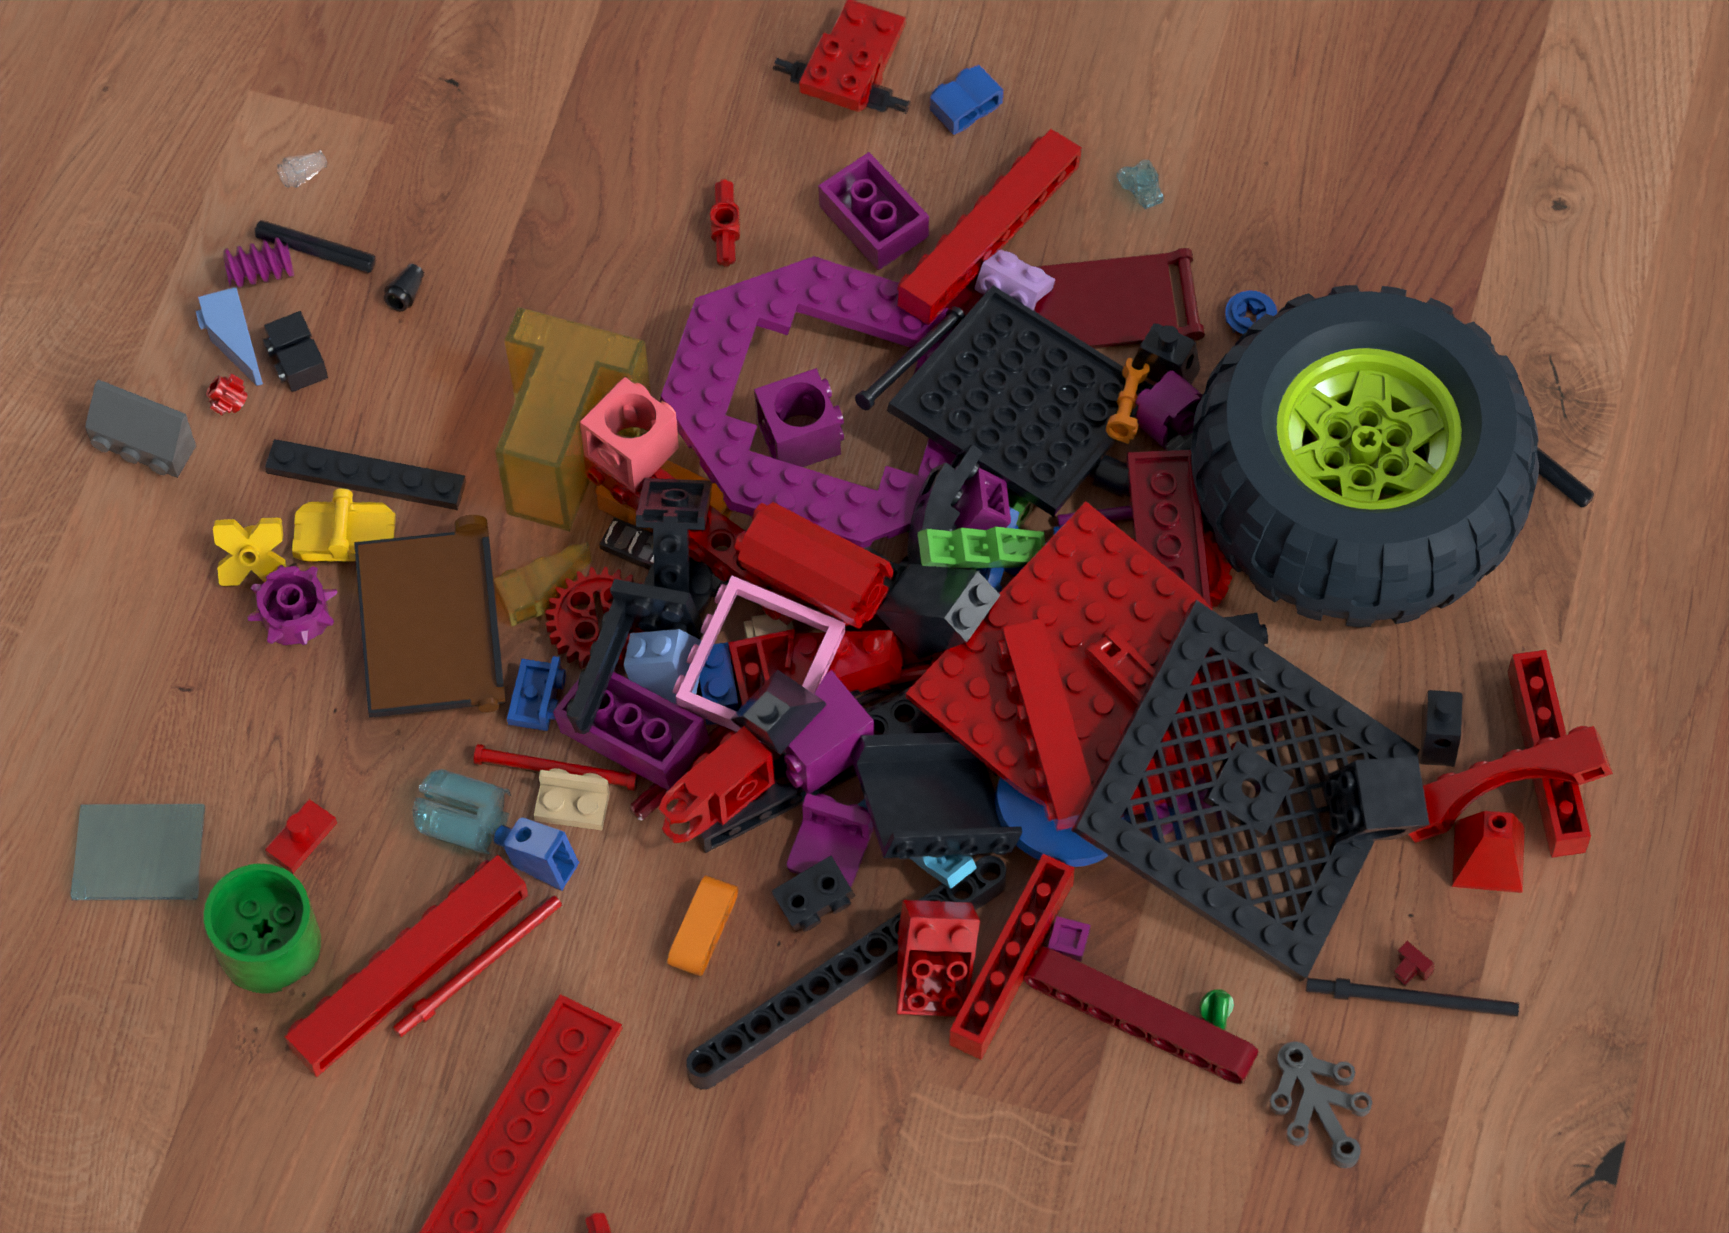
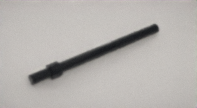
M1337 977L1335 981L1307 978L1306 992L1331 994L1334 999L1348 1000L1349 997L1516 1017L1519 1014L1518 1002L1350 983V979Z

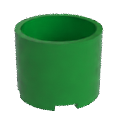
M250 864L226 874L209 893L204 907L205 929L221 968L234 984L255 993H276L283 991L282 988L289 986L303 975L307 976L311 972L320 954L321 934L307 892L299 879L292 873L271 864Z

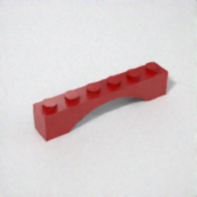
M1594 725L1590 727L1579 726L1570 730L1565 736L1556 739L1552 737L1538 741L1534 747L1525 750H1511L1503 754L1500 759L1491 762L1480 761L1471 765L1469 770L1457 774L1451 772L1439 776L1437 781L1423 785L1429 825L1410 833L1409 836L1417 843L1448 832L1456 819L1471 803L1487 792L1507 783L1523 779L1550 778L1582 785L1613 774L1601 736Z

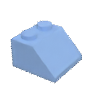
M680 629L631 633L624 661V668L628 679L676 704V694L673 693L675 683L680 674L686 676L691 665L687 663L689 653L694 644L700 645L701 640ZM699 678L692 691L694 694L697 693Z

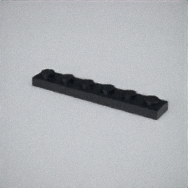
M277 439L273 441L265 465L267 474L458 510L466 485L465 475Z

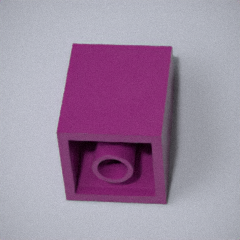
M832 670L824 676L814 693L824 700L827 705L786 747V756H784L787 763V770L785 771L787 778L795 788L801 786L806 794H811L853 765L851 755L861 735H874L873 719Z

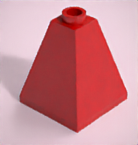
M1482 811L1455 821L1452 887L1522 893L1525 826L1513 813Z

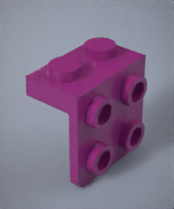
M807 793L802 805L803 821L789 855L787 869L792 873L800 874L832 855L848 884L852 887L873 832L870 814L867 809L860 805L851 804L847 806L837 803L833 798L824 794L814 796Z

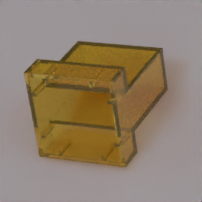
M518 307L504 340L515 402L495 450L507 515L570 532L590 482L585 474L580 421L624 377L634 384H642L651 395L645 341ZM631 427L623 429L617 434L637 438L642 436L644 429Z

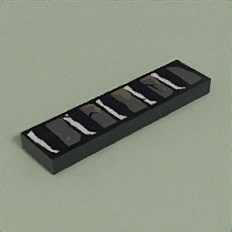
M614 517L599 543L600 549L650 570L654 564L653 533ZM705 564L712 574L713 588L711 593L712 597L716 598L720 586L725 584L726 581L724 582L717 578L712 572L711 567Z

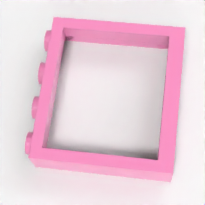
M731 576L728 585L722 584L715 598V603L718 604L714 615L708 614L701 628V633L705 635L700 645H693L687 658V663L691 665L686 676L679 675L673 693L676 694V705L737 732L741 728L731 720L736 711L692 693L736 595L826 632L802 685L813 694L829 670L845 634L846 623Z

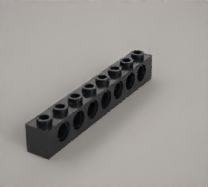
M911 687L904 690L898 698L888 703L880 702L868 712L869 716L873 719L874 731H879L882 735L941 733L945 730L906 698V692ZM900 716H909L912 718V720L903 723L898 721L897 718ZM783 752L778 759L773 761L775 783L765 790L759 799L753 800L723 826L717 821L705 832L696 836L705 853L803 804L806 792L801 786L795 788L791 782L788 784L777 782L779 778L787 777L785 773L787 763L784 759L786 752ZM854 764L816 789L811 795L822 794L857 776Z

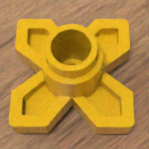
M261 518L256 525L244 528L235 519L215 520L213 526L214 543L229 553L218 563L219 585H240L251 570L265 583L267 581L266 576L277 570L278 566L283 565L286 567V559L271 551L283 539L281 518Z

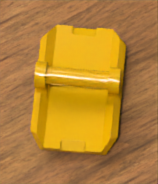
M336 489L333 491V502H308L295 512L294 539L292 544L293 557L307 562L356 561L354 542L394 538L396 514L382 502H352V491Z

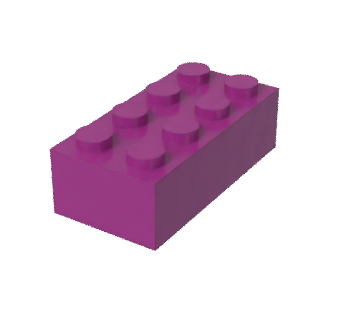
M615 672L612 674L588 733H575L567 717V706L570 699L576 695L579 679L553 711L562 734L667 790L683 776L710 740L703 718Z

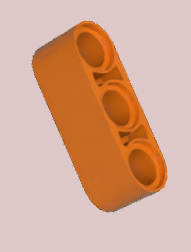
M708 875L702 878L670 949L667 960L668 965L700 977L704 974L736 902L739 891L738 886Z

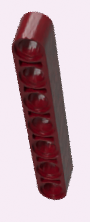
M1047 947L1039 948L1023 978L1031 988L1234 1084L1240 1085L1245 1082L1259 1054V1050L1250 1042Z

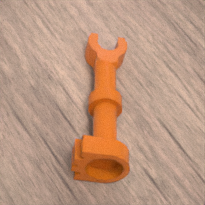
M1132 358L1126 360L1122 370L1126 382L1123 391L1118 395L1117 404L1119 407L1117 414L1110 416L1106 425V432L1111 438L1129 444L1130 439L1134 440L1139 425L1137 423L1138 419L1130 417L1131 410L1136 407L1137 388L1139 383L1146 379L1150 369L1149 364L1146 363L1142 370L1134 369L1132 367Z

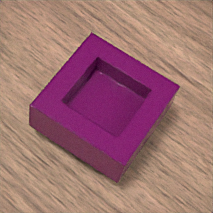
M1057 916L1048 948L1074 960L1082 961L1091 925Z

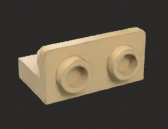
M557 768L550 769L549 771L540 770V787L534 811L535 821L603 830L610 795L607 779H603L600 775L586 773L583 776L569 774L567 771Z

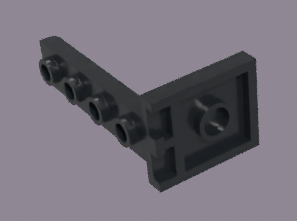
M644 478L636 513V527L653 528L655 587L689 593V529L705 530L712 495L711 481Z
M614 579L610 588L614 600L610 610L606 611L603 616L602 630L598 640L592 643L590 660L586 669H583L580 673L579 687L576 695L570 699L567 706V717L575 733L586 734L590 731L631 627L640 628L645 632L680 629L701 640L703 622L690 593Z

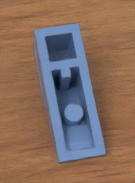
M237 288L198 297L201 310L195 312L200 330L207 328L210 341L256 386L262 385L263 382Z

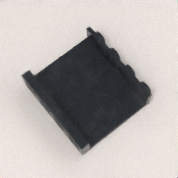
M949 733L861 735L851 757L883 858L908 859L922 856L938 858L944 855L972 856L985 853L1001 855L1013 851L1023 833L1021 826H1001L995 809V792L986 765Z

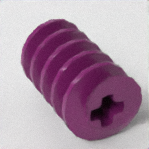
M275 238L274 248L272 249L266 240L262 241L261 251H258L253 243H250L247 254H245L241 246H237L236 256H232L228 248L224 249L223 257L230 288L233 279L239 288L243 287L244 277H247L251 285H255L258 274L264 282H268L270 272L274 274L277 280H280L283 269L286 270L290 277H294L288 243L284 246L279 238Z

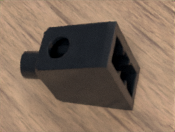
M1158 323L1152 325L1132 362V367L1136 370H1142L1145 363L1149 364L1150 369L1146 378L1157 383L1161 381L1167 372L1174 371L1192 385L1200 372L1196 342L1178 333L1174 326H1162Z
M1438 690L1427 691L1422 707L1420 764L1455 767L1461 740L1462 693ZM1437 739H1445L1444 743L1446 745L1440 746L1435 744L1434 741Z

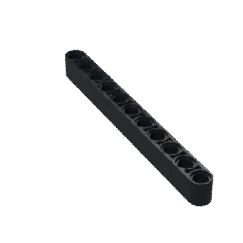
M993 855L984 856L974 862L977 868L950 889L945 884H941L919 900L972 903L976 911L1004 891L1006 886V866L999 857ZM992 872L999 877L989 881L982 876L985 873ZM959 891H965L971 896L967 899H958L954 894ZM901 912L694 1049L687 1058V1072L690 1083L695 1088L701 1090L714 1087L898 963L897 932L899 931ZM874 948H880L885 951L879 957L871 956L868 952ZM845 967H852L857 970L851 976H845L840 973ZM817 986H823L828 989L823 995H815L811 992ZM790 1005L799 1008V1011L793 1015H787L782 1012L786 1006ZM758 1025H766L770 1028L765 1034H757L753 1031ZM730 1044H736L741 1047V1050L735 1054H729L724 1051V1048ZM700 1064H708L712 1067L709 1072L703 1074L697 1073L694 1070Z

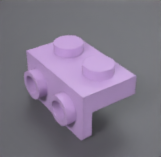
M1000 250L983 262L975 284V290L985 295L994 285L1034 311L1037 301L1052 290L1056 279L1045 274L1042 269L1032 267L1019 260L1015 254Z

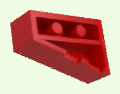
M795 629L728 642L733 675L741 707L776 670L790 678Z
M892 630L848 631L843 636L828 672L832 670L849 692L855 690L862 692L901 679L904 647ZM826 632L795 633L790 678L801 686L805 681Z

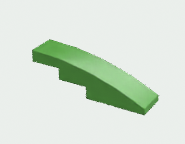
M993 527L988 530L959 528L954 531L925 529L917 532L922 566L951 568L1024 567L1046 544L1045 535L1042 531Z

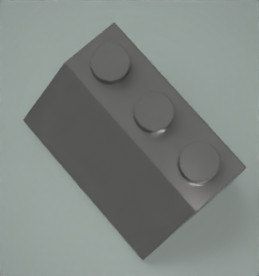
M99 379L97 380L85 425L91 445L102 452H108L109 450L119 454L129 463L137 464L139 462L149 466L152 471L159 475L169 474L178 478L196 448L186 414Z

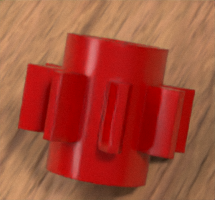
M230 373L228 378L225 376L221 377L220 375L214 378L206 392V396L210 398V408L222 416L226 411L228 413H237L244 405L248 396L247 392L244 391V381Z

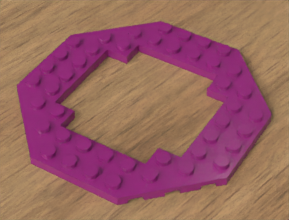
M813 256L696 297L659 402L664 401L668 403L676 412L678 433L688 448H693L700 459V466L712 484H717L724 495L723 500L730 510L753 516L756 507L760 503L769 505L775 502L862 548L871 546L872 541L885 536L889 539L909 531L917 498L929 473L933 468L945 462L950 465L956 455L929 438L918 475L885 466L877 491L749 451L757 425L726 416L756 326L788 335L796 312L912 348L946 316L948 308L946 307L930 325H927L897 306L899 295L897 290L898 282ZM956 326L918 359L914 374ZM965 480L964 484L960 488L963 492L965 491L970 480Z

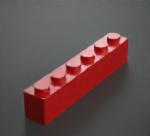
M1039 618L1002 627L1001 640L997 641V647L1001 660L1008 661L1010 672H1006V678L1010 692H1017L1019 703L1015 704L1016 714L1019 723L1026 724L1029 735L1024 738L1028 755H1035L1038 768H1034V775L1039 789H1045L1047 800L1043 801L1046 818L1048 821H1054L1056 831L1071 828L1081 813L1093 787L1044 620Z
M1540 650L1512 654L1507 673L1525 749L1534 747L1542 739L1550 737L1556 739L1567 735L1547 651ZM1533 778L1551 858L1586 853L1591 833L1579 785L1558 779Z
M1046 854L1041 856L950 1029V1046L982 1060L1021 986L1029 966L1044 942L1074 884V867Z

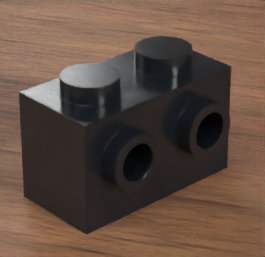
M832 855L771 891L795 932L801 929L803 932L815 928L822 922L820 919L822 916L831 911L836 914L845 910L852 904L850 900L856 897Z

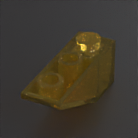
M588 542L580 545H570L558 554L537 558L530 565L517 570H507L494 579L498 598L512 627L543 615L550 607L549 598H558L555 588L561 587L566 589L565 578L574 581L577 578V571L582 572L592 560Z

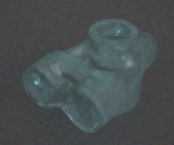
M1142 160L1135 167H1123L1117 172L1116 178L1124 189H1129L1144 209L1163 202L1164 195L1159 187V176L1150 160Z

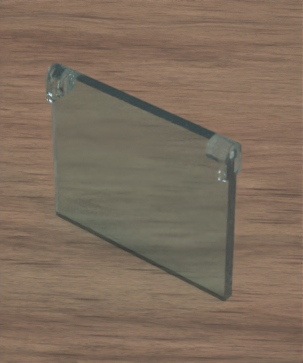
M81 805L74 874L70 893L71 899L197 900L205 805Z

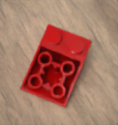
M903 900L898 931L897 1014L958 1016L970 993L980 919L972 903Z

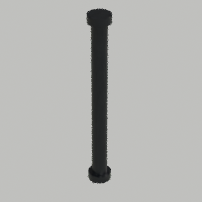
M951 306L946 311V316L866 391L861 390L855 395L857 405L863 410H870L875 404V399L948 331L962 321L965 317L964 312L957 306Z

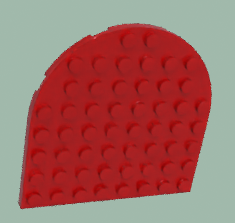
M1085 502L999 593V598L968 642L946 649L906 692V698L984 764L1024 796L1043 805V801L1047 800L1045 789H1039L1034 775V768H1038L1035 755H1028L1024 738L1029 735L1026 724L1019 723L1016 714L1015 704L1019 703L1017 692H1010L1006 678V672H1010L1008 661L1001 660L997 647V641L1001 640L1002 627L1043 618L1088 774L1094 788L1137 704L1097 664L1087 657L1084 649L1091 642L1097 643L1102 638L1101 634L1109 627H1112L1156 670L1191 603L1198 600L1213 610L1204 598L1190 585L1089 503ZM1113 648L1106 652L1110 658L1118 653ZM1207 652L1205 658L1213 655ZM1218 663L1207 664L1211 681L1222 679ZM1230 667L1232 676H1238L1239 673ZM1198 672L1190 686L1201 684ZM1235 683L1236 690L1239 696V683ZM1224 686L1213 688L1218 705L1229 703ZM1203 690L1192 692L1196 709L1206 708L1207 704ZM1183 700L1175 714L1186 712ZM1231 709L1220 711L1224 727H1233L1234 718ZM1210 714L1199 716L1203 733L1214 731ZM1188 718L1178 720L1177 723L1181 737L1193 736ZM1168 728L1161 742L1171 740ZM1217 738L1206 739L1210 757L1221 755ZM1195 742L1184 744L1188 761L1198 760L1199 755ZM1173 747L1162 749L1167 766L1178 764ZM1153 757L1145 771L1156 769ZM1202 766L1191 768L1195 785L1204 777ZM1180 771L1169 773L1173 790L1185 788ZM1159 776L1148 777L1147 780L1151 794L1163 793ZM1138 786L1130 800L1141 798ZM1165 799L1154 801L1155 807L1166 803ZM1143 804L1132 806L1134 815L1145 813Z

